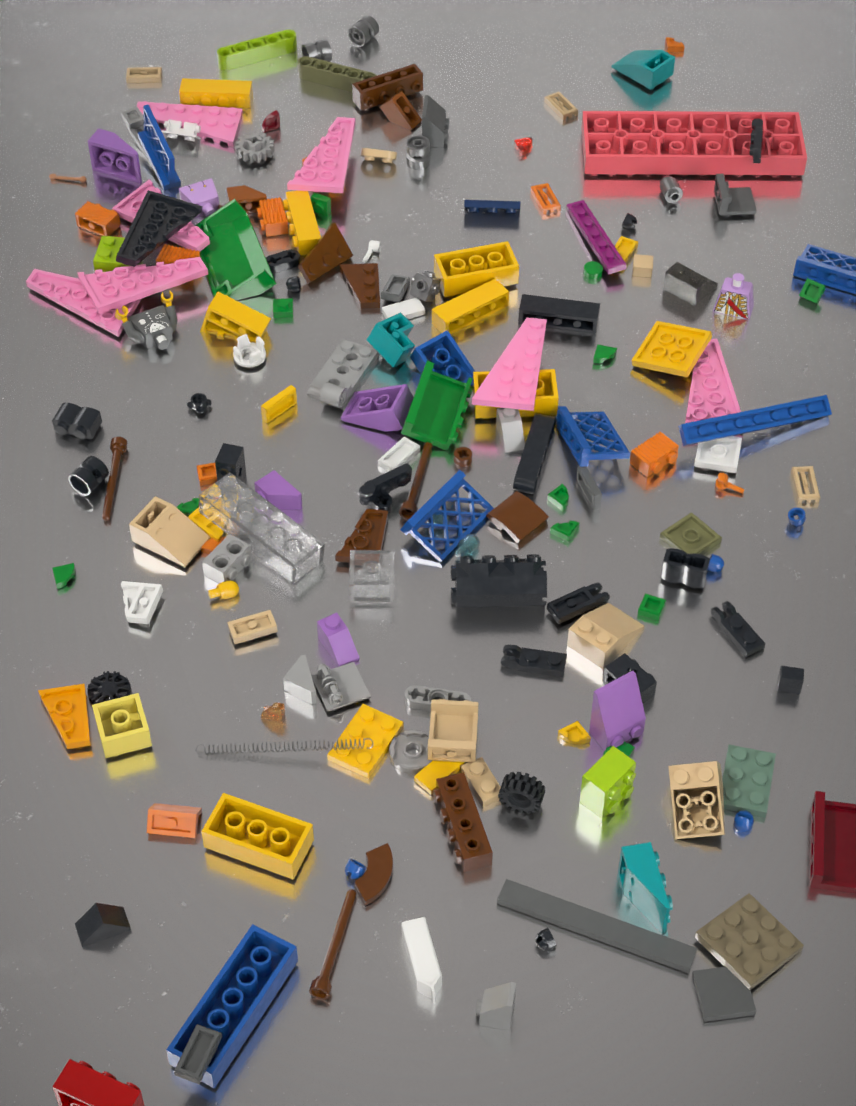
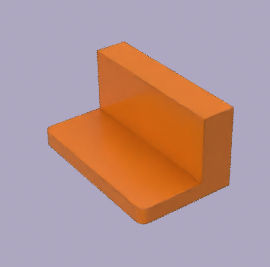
M154 803L148 809L147 833L195 838L197 836L198 816L201 814L202 808Z

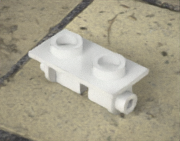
M169 119L164 122L166 131L162 130V133L167 134V138L177 139L180 136L184 137V140L195 142V139L201 140L197 136V133H200L201 126H198L197 123L184 122V128L182 129L181 121Z

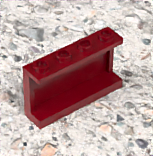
M815 791L811 814L810 888L856 894V804L825 800V792Z

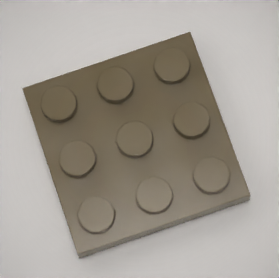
M750 893L695 933V938L749 990L801 952L804 944Z

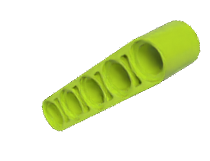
M288 29L221 47L217 50L218 67L220 70L227 71L293 53L297 50L296 32Z

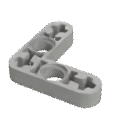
M419 685L409 686L405 690V703L412 709L431 711V700L435 697L452 701H471V697L467 693Z

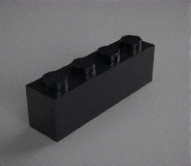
M522 294L518 324L522 325L526 318L547 319L546 328L596 334L600 303Z

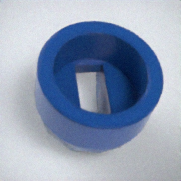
M792 508L788 512L790 524L795 527L804 524L806 515L802 508Z
M711 554L708 571L720 572L724 567V560L718 555Z
M746 810L739 811L734 818V827L741 832H748L752 829L754 818L751 812Z
M349 858L344 870L347 877L351 875L352 880H357L364 874L367 867L357 860Z

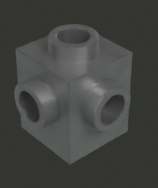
M431 271L416 272L411 281L412 287L409 295L425 302L434 301L435 296L440 291L441 279L435 277V273Z

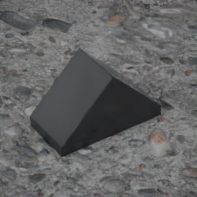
M95 903L75 923L82 947L131 930L124 907Z

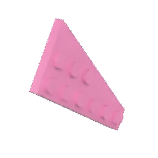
M138 101L137 107L142 114L143 106L149 105L156 121L164 124L169 119L181 121L182 129L184 128V122L197 123L198 126H201L200 133H197L198 137H209L216 143L226 142L228 146L234 148L243 116V109Z
M525 319L473 396L472 405L534 411L547 319Z

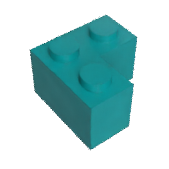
M401 312L376 323L366 339L392 367L405 362L416 346L408 338L414 325Z

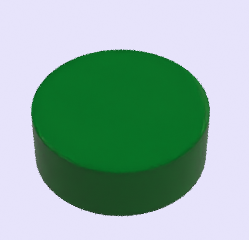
M590 261L584 265L583 274L585 277L597 279L602 276L603 266L600 263Z

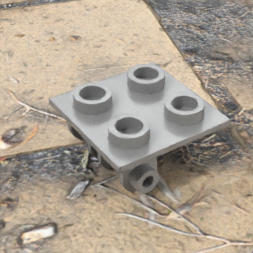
M354 662L330 669L326 664H320L317 667V674L312 675V680L327 712L371 698Z

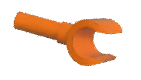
M718 474L715 484L717 489L724 490L728 488L743 494L745 489L728 482L727 474Z

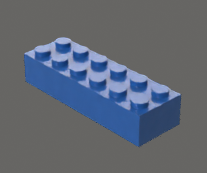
M252 924L166 1049L169 1064L176 1068L197 1024L222 1033V1039L201 1082L215 1088L297 964V946Z

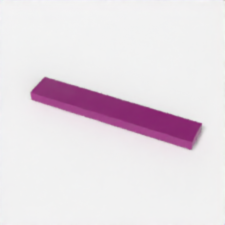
M580 200L567 204L566 209L608 275L626 270L625 261L585 201Z

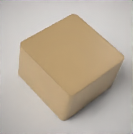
M634 254L632 276L651 278L654 256Z

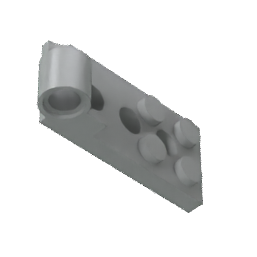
M342 339L310 384L307 396L339 408H344L378 358V351Z

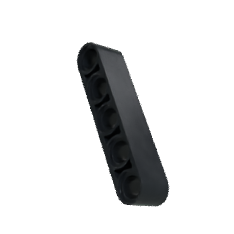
M535 413L515 474L513 491L535 494L554 433L556 416Z

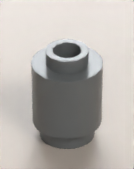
M671 176L664 177L661 180L660 190L666 201L670 203L679 201L683 191L677 180Z

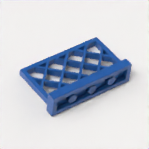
M144 105V131L138 132V139L163 191L181 186V180L175 170V158L149 105Z
M808 244L802 255L798 256L793 276L806 280L809 278L820 284L856 294L855 257Z
M558 406L556 426L580 467H587L589 460L630 458L629 450L604 411L569 412L566 406Z
M461 470L447 481L400 529L405 535L410 533L440 563L494 509L463 479L466 475ZM461 487L468 492L469 498H459V489ZM446 502H455L456 511H446ZM460 503H469L470 512H461ZM474 504H480L486 511L484 513H475ZM432 515H442L443 524H433ZM447 515L456 516L457 525H448ZM461 517H470L471 526H462ZM420 527L429 528L430 537H423L417 530ZM434 528L443 529L444 538H434ZM448 529L458 530V539H449ZM435 543H445V552L443 554L435 549Z

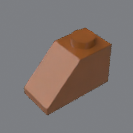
M402 91L390 97L380 106L390 122L408 130H412L422 121Z
M246 185L226 188L228 203L236 199L248 214L257 213L256 208L260 207L259 201L267 200L266 194Z

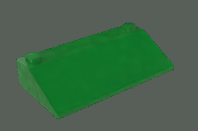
M233 199L195 225L210 240V244L200 251V258L208 269V275L206 276L214 297L217 292H220L234 300H240L260 295L276 285L248 213L236 199Z

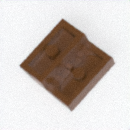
M518 491L486 515L500 531L504 529L517 544L549 518L537 504Z

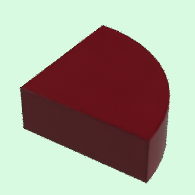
M277 110L271 112L262 123V131L264 133L280 128V115Z

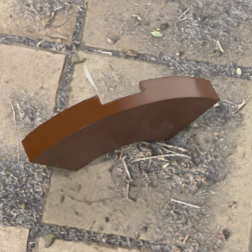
M388 843L366 852L367 870L361 878L354 882V886L365 906L375 901L388 887L387 885L393 873V857Z

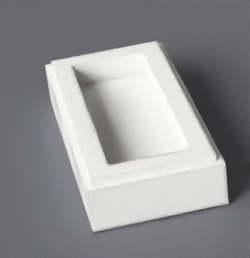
M413 298L382 307V313L385 319L400 312L407 319L425 315V308L418 298Z
M403 437L378 460V466L391 471L406 464L420 452V445Z

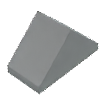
M301 655L283 678L284 692L311 705L317 704L316 690L306 655Z

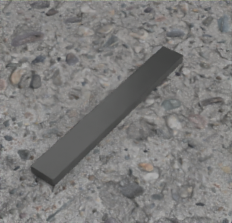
M506 879L497 898V904L688 974L697 953L696 947Z

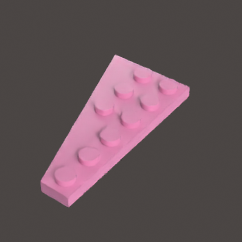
M336 118L328 129L327 135L321 138L318 147L315 146L305 159L303 167L296 171L294 179L287 183V190L344 192L356 124L355 118Z
M149 179L112 209L119 213L120 218L132 223L147 191L162 194L161 190L158 187L155 188L153 182ZM191 221L168 239L182 247L195 251L198 250L199 252L210 244L209 237L198 226H194Z
M196 257L176 260L172 264L157 262L156 266L146 267V264H141L135 267H117L109 272H103L101 269L95 270L93 274H85L84 272H77L100 314L208 275V269L202 259Z
M34 269L26 280L28 288L118 337L124 328L122 320H118L115 317L116 309H118L120 314H124L122 306H126L128 308V318L132 316L141 301L139 299L99 314L78 278Z
M717 338L710 340L693 368L685 423L741 412Z

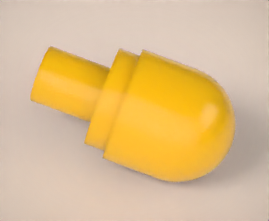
M232 580L221 582L216 585L215 589L208 590V596L210 599L219 597L220 600L234 598L239 593V586Z

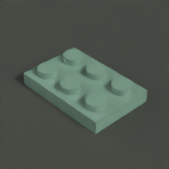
M728 745L722 778L724 810L734 812L746 810L754 816L766 818L776 753Z

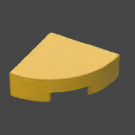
M579 721L558 730V736L571 744L581 745L589 743L591 737Z

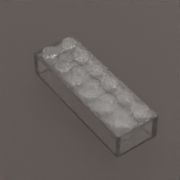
M229 472L199 494V512L228 535L231 534L249 544L251 552L290 583H296L323 561L325 544L232 473Z

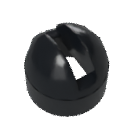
M627 213L622 227L631 230L635 228L634 224H637V219L632 214Z
M299 276L291 277L287 280L286 286L290 292L301 291Z
M549 928L537 933L535 942L540 949L546 951L557 946Z

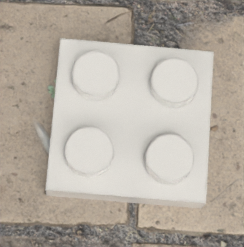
M730 436L698 443L694 467L736 473L742 438Z

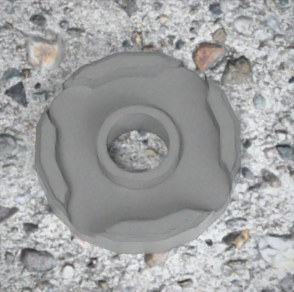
M409 730L400 733V736L394 738L389 747L390 761L394 767L402 772L415 774L419 773L433 761L428 760V735L422 731ZM411 748L417 749L419 752L417 754L411 755L408 754L406 751Z

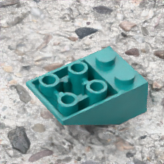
M634 50L611 65V68L645 87L653 89L673 75L675 57L663 50Z
M651 842L621 847L618 876L623 894L661 934H665L667 923H670L669 912L673 910V902L671 896L666 895V878L664 873H660L658 868L660 866L658 852L653 851Z

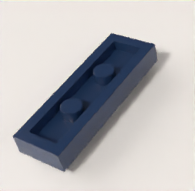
M464 200V209H468V212L473 213L479 212V209H487V213H498V210H505V213L516 214V210H520L521 201Z

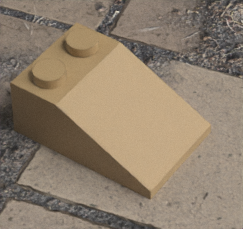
M607 603L583 615L569 628L567 646L604 669L645 626L612 604Z

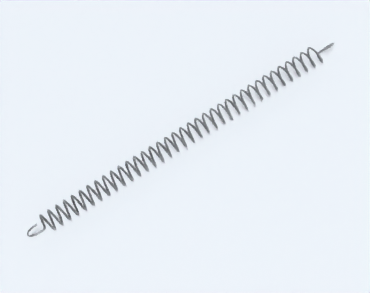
M364 738V739H363V747H361V749L364 748L365 739H369V740L372 741V746L369 747V748L367 747V749L372 748V747H373V744H374V743H373V740L370 739V738ZM341 739V747H340V748H339L338 740H337L336 749H337V746H338V749H339V750H341V748H343V749L345 750V749H346V746H347V749H348V750L350 749V747H351L352 749H354L355 746H356V748H357L356 739H355V741H354V748L352 747L351 739H350V746H349V748H348V745H347V739H346V743H345V748L343 747L342 739ZM323 740V749L325 748V750L327 751L328 747L330 749L329 740L327 749L325 747V740ZM332 740V748H334V750H336L335 747H334V742H333V740ZM288 741L287 751H288V749H289L290 752H291L292 750H294V751L296 752V751H297V748H298V750H299L298 741H297L296 750L294 749L293 741H292V749L290 750L289 741ZM314 741V749H312V751H314L315 748L317 750L316 741ZM257 742L256 752H257V750H258V752L261 753V751H259V749H258V742ZM261 742V751L265 753L267 749V742L265 751L263 750V743ZM274 742V744H275V746H274V751H275V750H276V752H279V750H280L281 752H283L284 750L286 751V749H285V742H283V750H281L280 742H279V749H278V751H277V749H276V742ZM226 743V751L224 754H226V752L228 754H230L231 752L233 753L232 744H230V752H228ZM235 743L234 753H235V751H236L237 754H238L239 752H241V748H240L241 745H240V743H239V751H238V752H237V750H236V743ZM244 743V744H243V745H244L243 752H244V751H245V753H248V751L250 752L249 743H248V750H247V752H246V750H245V743ZM252 743V752H255L254 743ZM200 744V745H198V746H204V751H205V744ZM214 744L212 753L210 752V745H208V753H210L211 755L213 754V752L214 754L219 753V745L217 744L216 753L214 751Z

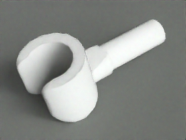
M371 240L369 242L368 251L362 260L363 263L368 261L373 252H380V241Z

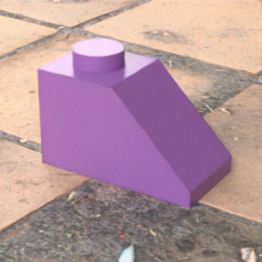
M275 470L254 482L255 498L269 509L300 510L302 508V494Z
M337 612L317 621L318 639L338 667L360 660L348 627Z

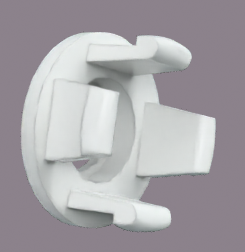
M247 334L237 338L238 345L233 347V358L238 365L255 367L264 362L266 350L263 346L265 343L261 337L258 336L256 338V343L249 342ZM250 354L249 360L244 359V355Z

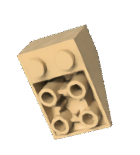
M156 496L129 523L133 542L183 567L187 566L201 550L203 544L210 539L207 533L173 504Z
M717 761L668 766L675 839L725 835L721 764Z

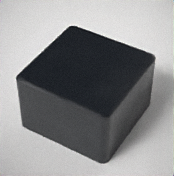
M781 666L777 679V691L800 694L804 682V669Z

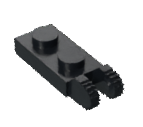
M754 119L752 121L753 130L751 133L750 156H753V163H761L763 120Z
M407 463L372 479L364 484V486H360L359 503L363 506L372 504L375 498L387 495L398 487L406 486L411 482V466Z
M598 582L587 587L583 586L549 602L546 609L556 622L560 624L596 606L607 603L610 595L607 592L598 594L603 588Z
M730 602L722 603V609L728 616L726 619L724 613L718 607L711 609V615L719 624V628L745 657L765 648V642L744 618L736 612L735 607Z
M511 644L503 647L505 656L501 659V665L504 667L518 669V671L564 677L567 654L523 647L521 649L518 645Z

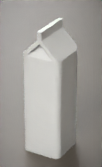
M425 917L401 923L402 936L419 993L432 999V1003L435 1004V997L442 987V973Z

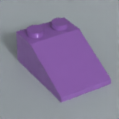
M98 128L88 140L92 170L141 184L142 178L138 152L114 132Z
M407 384L354 392L341 416V420L385 432L402 430L413 395Z
M634 671L594 691L589 733L604 751L609 746L618 747L631 738H637L644 732L646 717Z

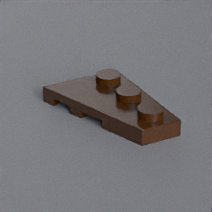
M335 222L331 223L326 233L320 237L319 242L310 250L298 266L307 283L312 282L354 256Z
M378 263L340 264V271L344 274L348 286L350 285L360 308H380Z
M366 509L355 525V530L351 536H348L341 551L339 550L336 553L335 561L379 566L388 511Z

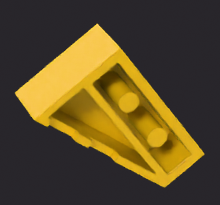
M217 292L208 306L200 332L206 333L207 330L216 332L217 336L234 337L235 341H237L239 336L247 334L249 342L256 343L258 336L263 338L271 318L227 295Z

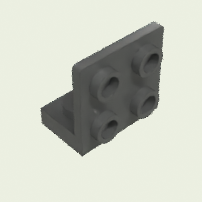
M716 174L714 195L719 215L756 214L757 209L751 188H729L724 174Z

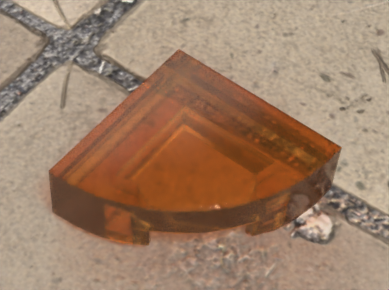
M273 703L272 706H265L261 718L283 724L285 720L284 704Z

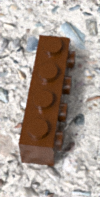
M412 64L352 83L353 102L360 110L383 104L390 97L401 91L405 96L423 91V72L416 64Z
M464 772L436 779V789H433V796L436 804L440 803L441 805L440 817L442 823H447L449 828L446 830L450 844L454 843L455 850L453 852L456 863L461 864L463 872L492 866L493 852Z

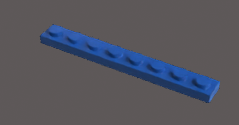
M827 395L685 423L679 425L678 428L683 446L827 417L832 415Z

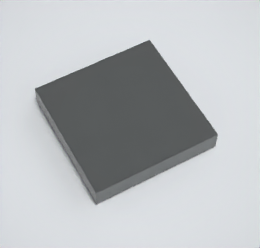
M727 967L693 971L692 977L704 1022L756 1014L751 990Z

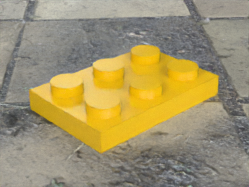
M362 704L338 738L339 748L341 747V739L344 748L346 739L348 748L350 746V739L353 748L356 739L357 748L356 746L354 749L350 747L348 750L346 746L345 750L343 748L339 750L337 746L336 750L332 748L329 751L327 758L329 761L369 779L389 750L391 741L397 738L404 728V722ZM364 738H370V739L373 740V743H374V744H373V747H372V748L367 749V747L369 748V747L372 746V741L369 740V739H365L364 748L361 749V747H363V739H364Z

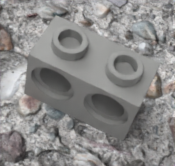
M229 534L202 561L204 576L218 584L229 580L233 581L238 573L250 564L252 560L251 546Z

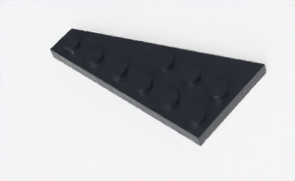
M148 190L117 253L116 262L135 267L202 212V206Z

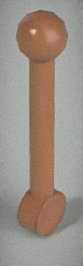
M54 173L49 175L51 181L56 179L80 181L81 183L87 181L85 176H56Z

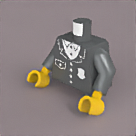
M169 291L171 297L169 299L164 298L163 292L161 294V301L166 304L165 308L161 305L128 318V308L126 306H122L124 314H120L118 309H116L115 317L118 320H122V326L130 340L143 344L148 349L158 346L159 349L163 350L169 346V342L173 339L172 333L175 332L178 322L175 307L171 303L173 301V293Z

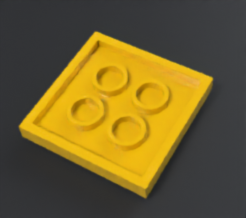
M656 321L632 358V366L688 377L710 342L712 333L711 331Z

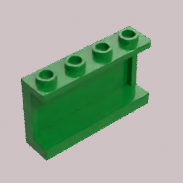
M426 361L401 434L425 443L429 442L433 446L448 451L450 444L455 445L459 433L455 431L456 428L460 429L464 417L461 416V413L465 414L469 402L466 401V398L471 397L474 387L470 385L473 378L469 377L467 382L463 383L432 371L435 363Z

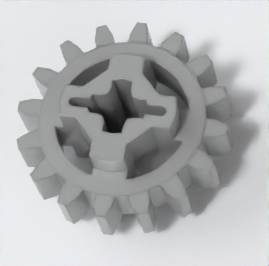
M258 131L257 133L250 132V135L243 134V138L238 137V141H235V151L238 154V158H243V161L250 160V163H253V161L260 163L261 159L266 161L267 157H272V153H274V140L271 139V136L266 137V133L260 135Z

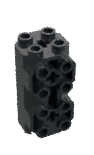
M528 554L526 558L521 559L517 555H504V560H496L495 555H483L482 559H474L473 556H459V561H455V565H451V580L455 581V587L451 588V601L456 603V607L546 606L547 601L542 599L547 598V571H544V567H542L546 566V561L541 559L539 554Z

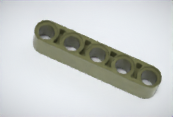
M308 56L298 59V76L300 79L353 92L352 83L377 76L372 72Z

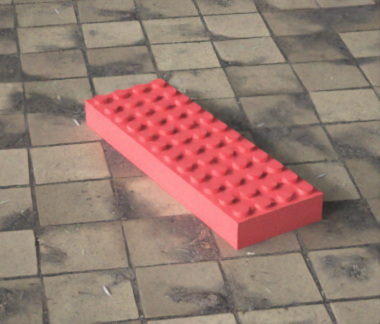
M583 111L581 130L585 174L804 175L807 154L799 112ZM754 119L763 120L761 163H753V156H750L751 133L753 130L752 121Z

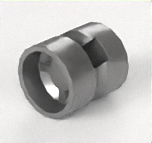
M365 15L348 29V37L354 45L362 47L378 34L379 25L372 16Z
M327 39L318 40L315 44L312 42L303 44L301 47L302 56L324 61L332 60V50Z
M421 135L409 137L406 141L407 166L412 170L426 169L430 164L429 139Z

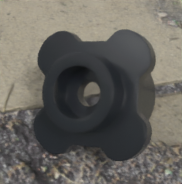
M196 393L192 395L191 402L187 403V407L194 409L197 413H203L208 406H211L212 402L210 399H207L205 394Z

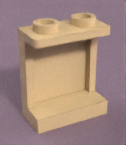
M446 699L431 700L428 760L475 762L478 702Z

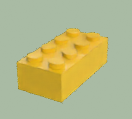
M508 241L434 254V273L437 278L441 279L440 289L444 297L464 294L493 279L499 281L503 286L519 283V264Z
M555 369L540 370L534 411L518 409L520 417H533L535 413L557 416L559 397ZM490 371L473 372V396ZM474 405L475 418H496L497 408L501 407Z
M223 793L201 831L204 848L293 880L314 841L313 824Z

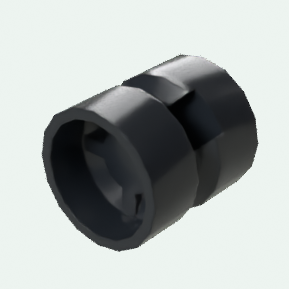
M89 456L81 463L80 467L76 468L69 475L68 479L71 486L78 493L88 496L97 488L98 484H101L108 477L109 471L99 458Z

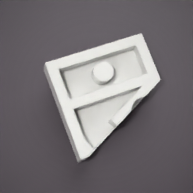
M122 581L121 587L124 594L123 601L127 621L129 623L149 624L164 591L162 585Z

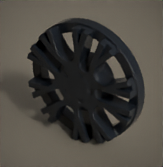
M107 671L98 677L94 676L87 688L88 698L92 705L104 702L105 700L109 701L125 697L120 695V692H127L126 696L131 695L132 692L128 678L120 675V672L116 673V671L113 673Z

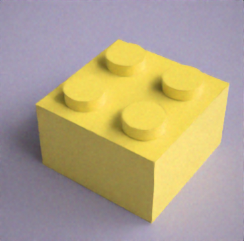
M139 693L92 705L105 758L152 746Z

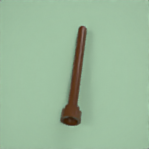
M123 437L111 439L110 449L113 457L102 512V519L104 521H108L111 517L121 455L127 450L128 441Z
M429 442L424 444L408 499L400 507L399 514L404 519L409 520L418 510L415 502L432 450V444Z
M353 889L348 890L320 975L312 980L309 993L315 998L327 999L330 995L332 986L329 978L356 898V891Z

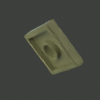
M692 512L660 533V538L671 548L683 550L688 554L703 555L721 543L722 540L720 535Z

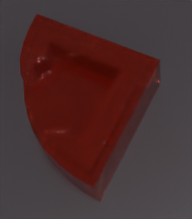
M532 137L514 140V146L519 156L527 154L532 149Z

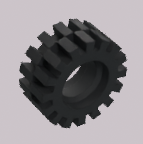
M510 772L503 779L498 797L501 803L505 802L504 806H511L513 811L517 809L519 813H523V811L526 814H530L531 811L535 813L541 807L546 791L545 786L542 785L540 780L536 781L537 778L535 776L529 777L528 773L522 775L521 772H517V774Z

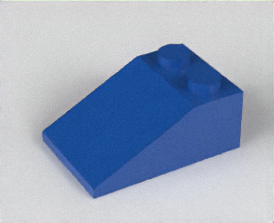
M448 330L416 347L410 356L421 374L426 361L435 363L432 371L466 383L469 377L473 378V372H475Z

